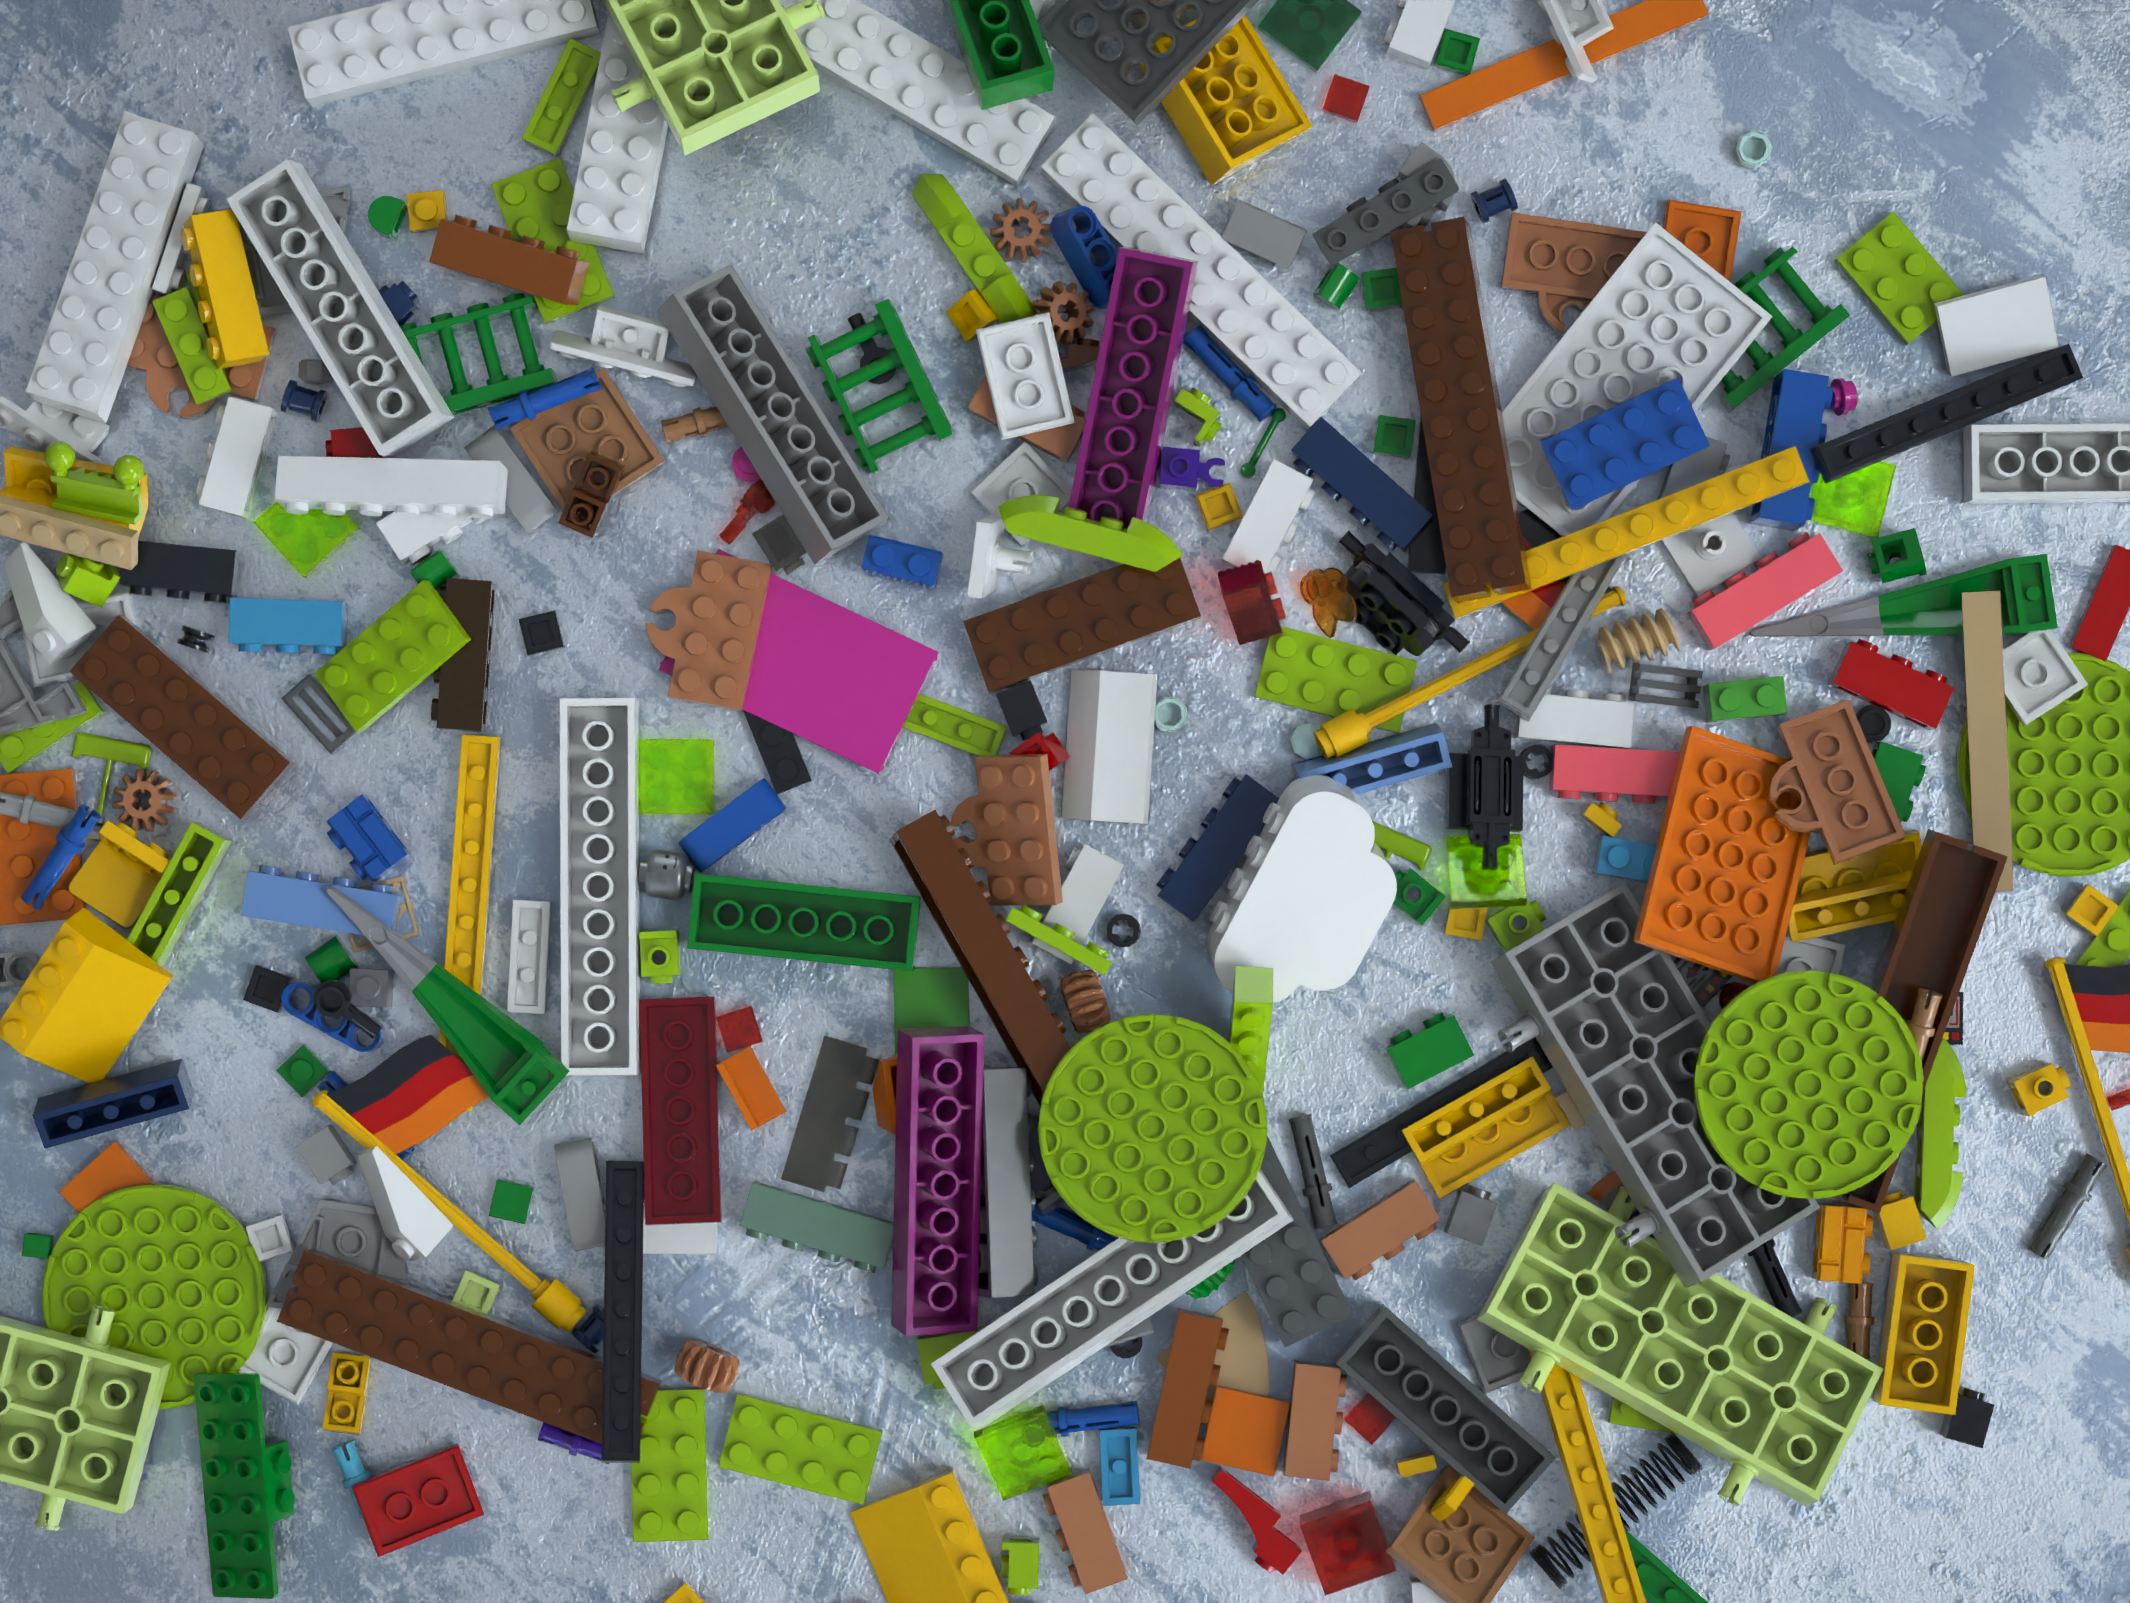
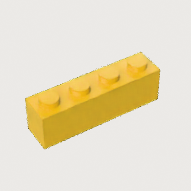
M232 209L191 215L183 224L184 228H181V241L184 249L189 250L192 264L189 266L190 279L194 287L198 286L201 301L198 302V312L202 323H207L210 335L207 338L208 354L212 360H216L217 369L261 362L269 355V350L237 217Z

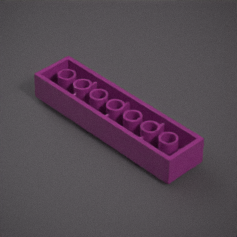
M1119 247L1069 507L1087 512V519L1098 522L1101 521V517L1117 519L1123 522L1122 528L1128 529L1132 517L1145 522L1148 521L1199 261L1130 247Z
M970 1026L898 1029L891 1325L905 1336L977 1331L985 1034Z

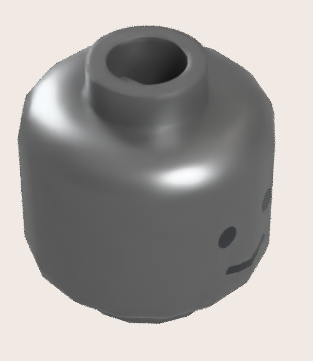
M654 850L649 857V861H641L638 882L645 883L646 894L650 897L680 900L685 893H691L695 864H690L688 856L684 853Z

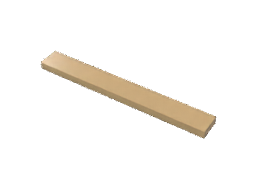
M2000 591L1962 592L1973 844L2008 856L1995 892L2014 891Z

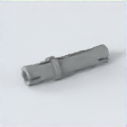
M0 791V814L18 818L22 824L28 825L30 821L65 830L77 810L35 800L33 795L27 794L26 797ZM101 816V819L89 833V837L99 840V831L104 825L105 816Z

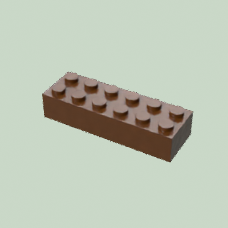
M1178 558L1156 572L1122 564L963 622L989 694L1198 620L1201 614L1181 559Z
M118 615L69 671L241 820H247L296 764L126 616Z

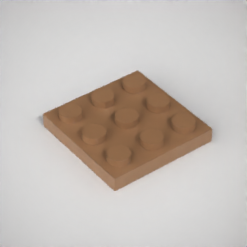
M604 368L596 372L602 390L594 391L536 414L537 418L529 421L527 417L509 428L562 510H564L571 490L577 483L590 451L625 465L613 496L665 463Z
M1448 1465L1439 1473L1385 1552L1446 1603H1491L1535 1537L1508 1514L1503 1513L1474 1486L1454 1513L1443 1521H1438L1430 1514L1432 1512L1430 1510L1447 1486L1461 1477L1459 1473Z

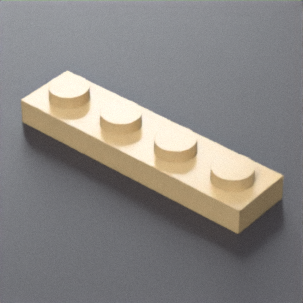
M0 495L1 536L132 570L138 564L137 530Z

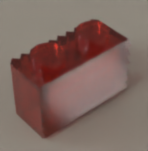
M1256 560L1254 563L1249 562L1247 565L1242 564L1240 567L1234 566L1233 569L1227 568L1225 571L1220 570L1217 573L1222 596L1239 645L1283 633L1280 620L1286 619V614L1281 597L1273 599L1272 596L1278 593L1272 571L1265 573L1261 561Z

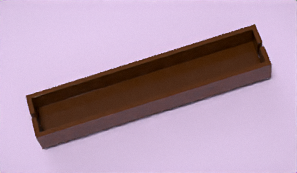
M1464 216L1431 223V231H1428L1424 225L1390 231L1451 597L1457 603L1491 597L1490 589L1485 585L1490 583L1492 590L1498 595L1532 589L1471 227Z
M933 810L897 830L889 840L1017 1067L1026 1068V1074L1031 1079V1092L1041 1108L1042 1097L1053 1071L1074 1045L1069 1047L1063 1036L1066 1028L1060 1016L1056 1012L1051 1014L1044 1003L1048 996L1038 979L1032 981L1025 968L1029 966V962L1019 946L1013 948L1007 935L1011 931L1004 917L1000 913L995 915L988 904L992 897L982 880L976 882L969 869L974 866L969 855L963 847L958 850L951 836L955 832L951 823L945 815L939 817L936 810Z
M1930 829L1926 833L1871 987L1874 992L1882 996L1898 1012L1905 1023L1912 1018L1919 988L1929 990L1926 1006L1929 1005L1933 991L1943 995L1933 1023V1027L1936 1030L1934 1036L1929 1037L1922 1062L1924 1075L1923 1091L2008 856ZM1901 1152L1899 1157L1874 1180L1860 1188L1834 1196L1833 1198L1840 1200L1842 1197L1847 1203L1880 1213Z
M312 1248L304 1250L292 1283L299 1286L289 1289L277 1322L602 1444L603 1358ZM641 1373V1414L648 1416L662 1380ZM641 1417L640 1438L647 1419Z

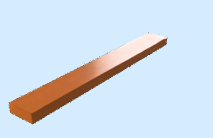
M1646 0L1610 15L1609 18L1614 28L1584 45L1583 48L1590 64L1593 65L1701 20L1709 14L1703 0ZM1553 39L1420 95L1419 98L1433 131H1436L1570 75L1571 73L1565 64V58L1568 56L1563 45H1559Z

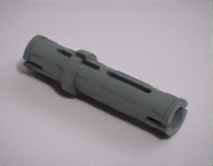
M1312 1114L1288 1119L1291 1124L1305 1189H1302L1304 1197H1308L1314 1229L1338 1224L1329 1193L1332 1190L1331 1183L1326 1181L1320 1149L1312 1122Z
M2086 1153L2084 1160L2071 1181H2065L2062 1186L2065 1188L2063 1194L2027 1249L2049 1262L2052 1253L2085 1201L2089 1203L2092 1198L2090 1192L2103 1171L2108 1167L2106 1164Z

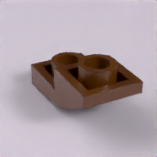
M1080 338L1077 339V344H1069L1068 359L1060 358L1063 372H1070L1096 364L1100 348L1099 341Z
M590 451L577 483L570 492L558 523L593 538L614 495L625 465Z

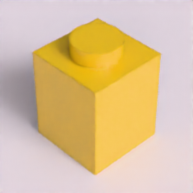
M1901 1190L1887 1193L1880 1213L1873 1212L1884 1247L1888 1250H1894L1926 1240L1927 1237L1914 1197L1908 1194L1902 1195Z

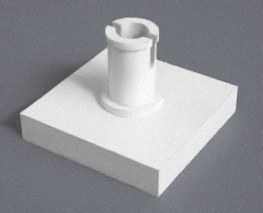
M1733 512L1660 540L1696 598L1761 558V555Z
M989 515L977 521L967 596L983 598L996 590L999 570L1024 573L1025 575H1029L1031 572L1032 564L1029 561L1033 560V551L1002 547L1005 524L1001 516Z

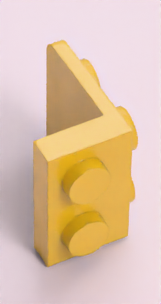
M107 820L99 831L100 842L69 884V892L122 928L130 929L140 917L170 862L167 859L169 854L152 842L147 846L137 840L138 834L124 823L119 822L116 826Z

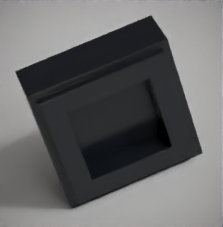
M555 610L519 619L527 656L565 648Z
M255 965L243 1000L280 1013L283 1006L281 1001L283 990L291 984L293 977L260 965Z

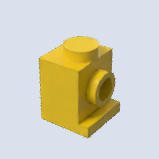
M2047 1062L2007 1081L2021 1114L2024 1116H2032L2040 1110L2069 1098L2065 1090L2071 1087L2069 1078L2062 1067L2056 1069L2053 1063ZM2042 1081H2046L2050 1085V1091L2046 1095H2041L2038 1091V1086Z

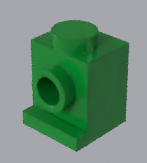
M1915 528L1871 539L1874 552L1867 554L1872 576L1880 574L1882 584L1917 574L1919 576L1927 575ZM1898 557L1902 559V561L1889 564L1892 558Z
M1408 868L1405 873L1399 869L1394 874L1397 892L1393 904L1419 926H1422L1446 896L1413 869ZM1411 887H1416L1420 891V898L1415 902L1410 901L1406 896L1407 890Z

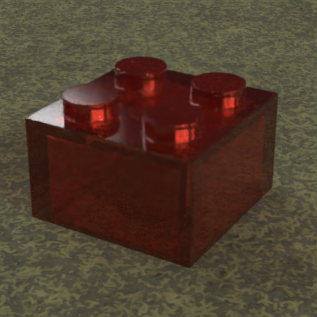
M1371 1491L1300 1515V1528L1325 1596L1397 1571L1396 1560L1385 1552L1390 1543Z

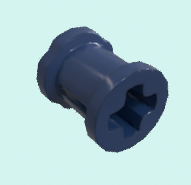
M1505 178L1499 181V185L1484 192L1478 193L1474 191L1470 193L1475 211L1483 224L1489 222V217L1507 209L1511 211L1518 209L1515 195Z
M290 380L283 395L281 412L288 413L289 411H294L309 416L312 421L318 422L325 407L327 392L324 390L317 392L298 386L297 381Z
M598 1304L592 1307L593 1313L581 1327L574 1328L571 1332L582 1345L595 1354L600 1350L599 1344L603 1341L604 1308Z

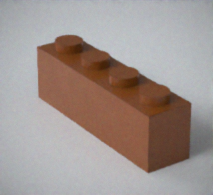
M455 215L454 220H440L429 260L430 263L565 305L578 306L590 263L578 259V251L557 246L556 252L545 249V241L523 235L522 241L510 238V230L489 225L488 231L476 227L477 220L461 215Z
M1179 1309L1146 1459L1191 1469L1192 1460L1200 1461L1205 1439L1197 1438L1201 1423L1208 1424L1213 1402L1206 1401L1208 1387L1216 1388L1221 1365L1214 1364L1217 1349L1224 1351L1229 1331L1228 1328L1222 1327L1223 1318Z

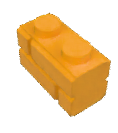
M1818 1203L1821 1208L1817 1210L1812 1278L1819 1281L1862 1284V1275L1868 1276L1870 1270V1254L1864 1253L1865 1238H1871L1872 1216L1867 1215V1209L1859 1206Z

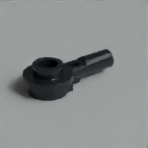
M861 313L848 318L852 330L866 324ZM873 337L859 343L864 352L860 361V368L890 354L889 350L877 347ZM897 367L869 380V382L878 385L889 382L894 377Z
M1868 705L1856 713L1867 742L1881 741L1889 734L1891 719L1883 708L1876 705Z
M328 980L317 987L314 993V1003L321 1014L327 1017H335L336 1019L343 1016L373 1039L382 1029V1026L351 1004L352 995L350 989L344 983L338 980Z

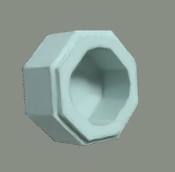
M1751 130L1738 138L1734 154L1740 165L1755 169L1767 163L1773 146L1766 134Z
M1164 696L1156 703L1154 724L1161 732L1175 733L1186 724L1187 707L1179 698Z
M1313 723L1296 727L1290 738L1291 747L1295 755L1304 760L1321 756L1322 752L1313 735V732L1319 730L1320 727Z

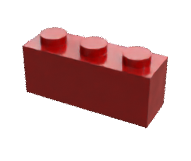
M1858 639L1857 643L1849 642L1845 644L1828 685L1872 705L1879 706L1885 711L1925 729L1934 730L1937 728L1954 690V687L1945 684L1948 678L1931 670H1926L1925 674L1912 669L1913 662L1895 654L1889 659L1877 653L1879 650L1878 646L1862 639Z

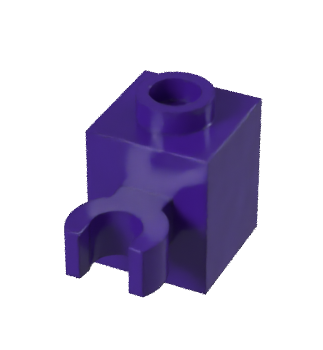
M1163 447L1158 488L1196 491L1197 479L1204 480L1208 486L1221 487L1223 486V480L1213 479L1209 474V470L1213 466L1224 467L1225 460L1212 458L1206 463H1200V450Z

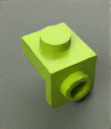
M1182 388L1174 401V405L1204 424L1193 443L1199 447L1204 440L1211 443L1222 426L1221 423L1216 421L1220 411L1209 405L1211 399L1195 388H1192L1190 392Z

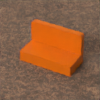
M752 1046L716 1064L719 1073L751 1131L787 1112Z

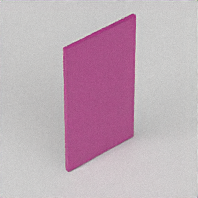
M718 549L717 552L715 553V554H720V555L735 557V556H733V555H731V554H729V553H727V552H724V551H722V550H720V549ZM771 574L743 710L880 774L934 662L937 660L939 652ZM665 657L660 663L659 670L672 676L675 661Z

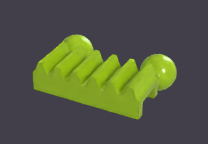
M53 442L47 447L44 454L45 462L53 470V473L50 475L51 482H56L57 498L52 502V508L135 525L142 518L140 480L144 474V466L139 458L133 455H124L118 458L113 467L116 479H112L111 473L99 476V471L95 470L87 474L85 473V468L72 471L71 466L75 461V452L66 442Z

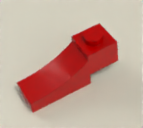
M1220 1466L1211 1477L1212 1482L1235 1503L1249 1523L1257 1541L1252 1547L1253 1552L1258 1555L1254 1561L1270 1574L1277 1570L1284 1575L1302 1552L1300 1546L1274 1527L1281 1517L1280 1512Z

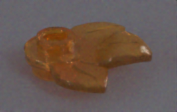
M1329 567L1325 571L1321 569L1311 570L1302 578L1300 583L1303 599L1312 605L1313 617L1317 625L1329 638L1334 637L1338 620L1353 622L1357 619L1356 603L1353 597L1345 591L1348 579L1342 571L1334 567Z

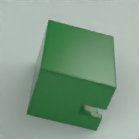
M25 1233L22 1256L48 1259L52 1253L54 1235Z

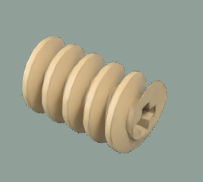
M1662 608L1656 610L1655 621L1650 614H1642L1641 626L1632 617L1627 619V630L1620 622L1613 624L1612 634L1605 626L1599 628L1598 639L1596 640L1599 655L1607 675L1611 674V662L1615 661L1621 670L1625 669L1626 657H1630L1633 663L1640 664V653L1644 652L1651 661L1654 660V648H1658L1664 656H1667L1668 644L1670 643L1674 645L1678 652L1680 651L1674 625Z

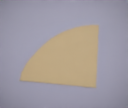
M1245 1290L1211 1315L1223 1318L1222 1327L1229 1329L1224 1351L1217 1349L1214 1364L1221 1365L1217 1386L1269 1397V1364L1263 1328L1258 1312ZM1171 1346L1155 1357L1165 1371ZM1208 1387L1206 1401H1214L1215 1387Z

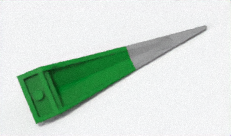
M2047 554L2003 560L1898 591L1755 629L1749 635L1753 637L1964 635L1962 592L2000 591L2002 635L2053 630L2058 628L2048 558Z
M329 885L326 888L329 896L366 936L414 994L456 1049L490 1099L517 1124L521 1125L570 1070L542 1046L544 1042L336 887Z

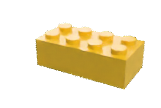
M1892 1252L1878 1366L1883 1371L1874 1388V1402L1885 1406L1950 1415L1956 1414L1975 1270L1974 1264Z

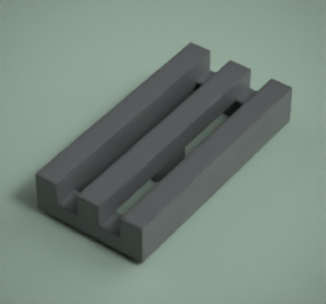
M1633 663L1628 700L1698 708L1699 701L1695 700L1696 693H1700L1701 686H1697L1698 678L1702 679L1703 671ZM1641 672L1687 677V684L1640 679ZM1639 687L1686 692L1685 699L1638 694Z
M308 674L281 698L332 755L341 745L349 741L350 737L358 733L354 731L329 694L311 674ZM308 685L348 728L345 732H342L304 690ZM299 695L337 739L331 742L293 698Z

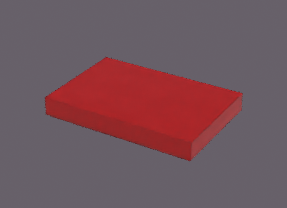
M457 1443L351 1485L378 1557L484 1515Z

